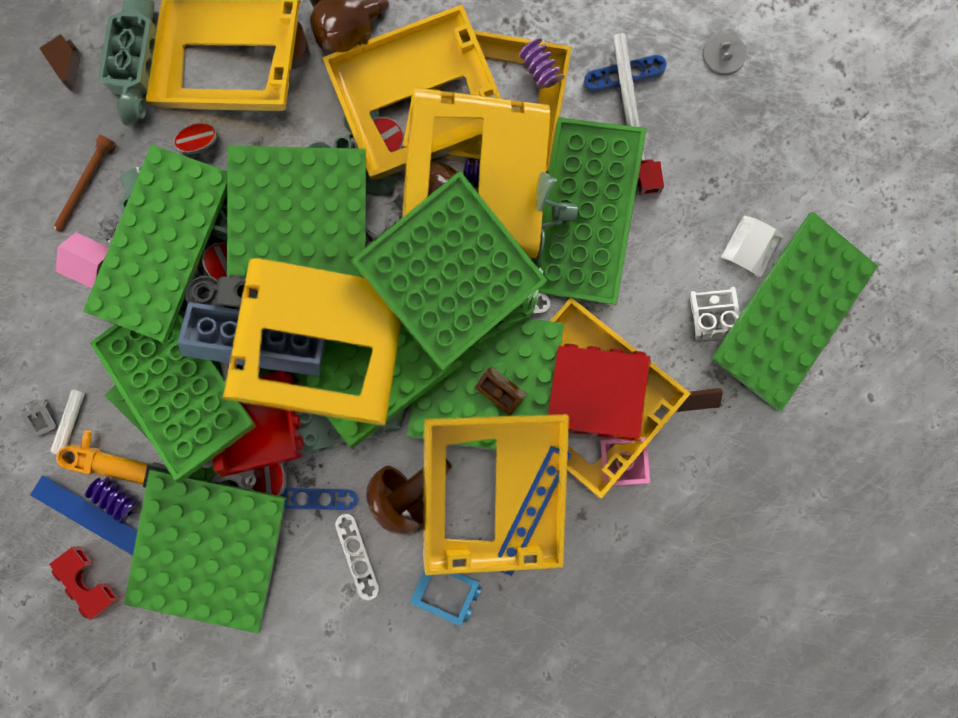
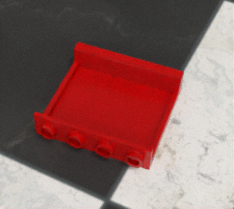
M569 343L564 344V346H558L548 415H568V433L641 442L649 366L651 365L650 356L641 351H633V354L623 353L624 351L621 349L602 351L601 348L596 346H587V349Z
M280 371L258 377L260 380L294 385L291 372ZM240 402L256 427L215 456L213 464L214 471L221 477L303 458L302 450L305 449L303 437L299 436L298 428L301 427L299 415L293 410Z

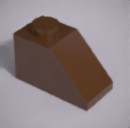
M60 34L39 49L61 82L71 90L74 87L80 59L75 53L78 49L72 40H66Z

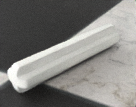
M72 390L51 448L53 454L57 455L61 448L68 445L84 398V393L81 391Z

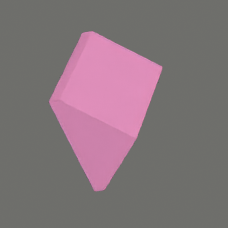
M75 232L58 246L55 272L92 288L109 247Z
M641 437V442H643L647 437ZM620 439L600 440L602 467L607 464V451L615 444L636 442ZM647 446L613 486L650 483ZM623 452V453L619 454L620 456H622V455H629V456H631V454H630V453H627V452ZM616 460L608 470L615 475L622 465ZM603 473V480L605 484L608 481V476H606Z

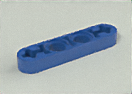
M652 55L630 61V67L637 66L641 69L639 76L632 75L633 83L661 76L667 66L665 58L661 55ZM654 62H656L657 65H661L659 70H657L656 67H652ZM617 64L589 71L584 78L585 89L588 92L596 93L620 87V80L612 81L609 78L611 72H618ZM602 74L605 75L604 78H605L606 84H604V79L601 80V79H602V76H603ZM593 77L594 80H599L596 86H594L593 83H589L590 79Z
M285 488L282 496H290L289 492L293 491L291 496L292 506H289L290 501H286L285 509L352 510L358 504L357 494L348 489ZM300 492H305L308 495V502L301 506L296 502V496ZM338 492L337 497L342 498L346 497V493H349V496L354 498V501L350 502L349 506H346L345 502H337L338 507H334L336 501L334 493ZM322 493H328L331 496V502L327 506H322L319 503V496Z

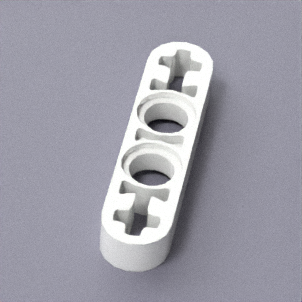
M342 514L337 518L335 525L360 597L364 600H372L379 594V583L355 517L350 514ZM343 518L352 521V524L349 526L351 533L356 531L357 535L344 539L343 535L348 533L346 528L340 527V524L343 523ZM352 539H356L360 543V549L355 553L350 552L347 547L348 542ZM364 561L368 565V570L365 574H358L356 572L355 565L357 562ZM371 574L372 579L367 580L370 586L374 585L375 590L372 591V596H369L368 593L364 594L365 582L359 583L358 578H365Z

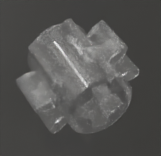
M116 214L112 218L104 215V219L101 222H97L101 229L97 233L100 236L105 235L104 240L110 242L111 238L113 239L120 222L119 217Z

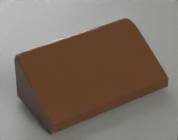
M493 367L484 372L474 387L510 416L527 396L526 392Z
M722 389L690 391V396L676 412L718 408L721 405Z

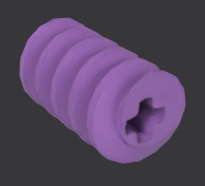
M538 38L523 47L520 57L525 59L524 64L529 67V73L533 74V80L538 81L537 87L544 89L559 83L564 78V75L556 76L560 68H552L556 61L554 59L547 60L551 53H543L547 46L545 44L539 46L543 39Z

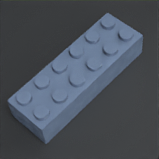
M188 302L178 339L181 356L230 363L240 310ZM263 329L261 331L259 367L320 376L327 340ZM237 359L236 364L245 365V361Z

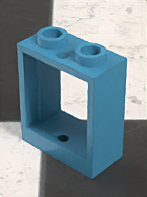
M423 571L410 603L461 626L463 621L467 623L472 613V609L469 608L472 600L477 601L482 588L478 587L480 582L462 573L447 574L471 585L459 616L456 617L422 601L432 575H425V571Z

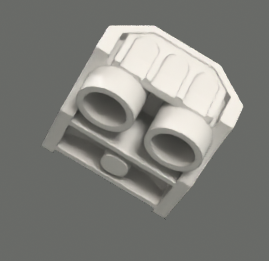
M743 216L720 258L732 261L751 271L756 277L761 278L784 236L774 227L756 218Z
M735 287L721 291L690 292L695 339L704 342L724 340L740 316Z

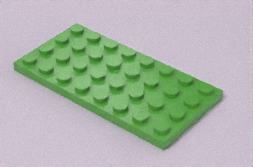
M558 117L548 173L556 181L546 200L556 203L577 204L578 213L575 222L562 221V225H553L544 229L545 243L540 263L543 275L548 281L539 288L538 293L617 305L647 132L646 128ZM544 204L542 224L556 220L552 218V206Z
M151 145L83 312L167 343L186 296V290L192 281L226 197L227 171Z
M809 213L711 359L777 411H783L878 265L816 213Z
M180 312L177 315L167 343L114 324L92 340L90 345L176 482H182L256 427L239 401L223 399L226 380L212 360L181 356L178 339L184 318Z

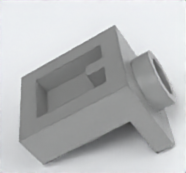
M35 399L24 405L25 408L20 414L33 438L56 427L45 407L47 404L45 399L41 401Z

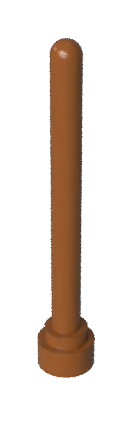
M99 134L95 142L97 144L95 147L97 149L54 224L56 231L63 229L102 157L109 150L112 151L116 144L107 137Z

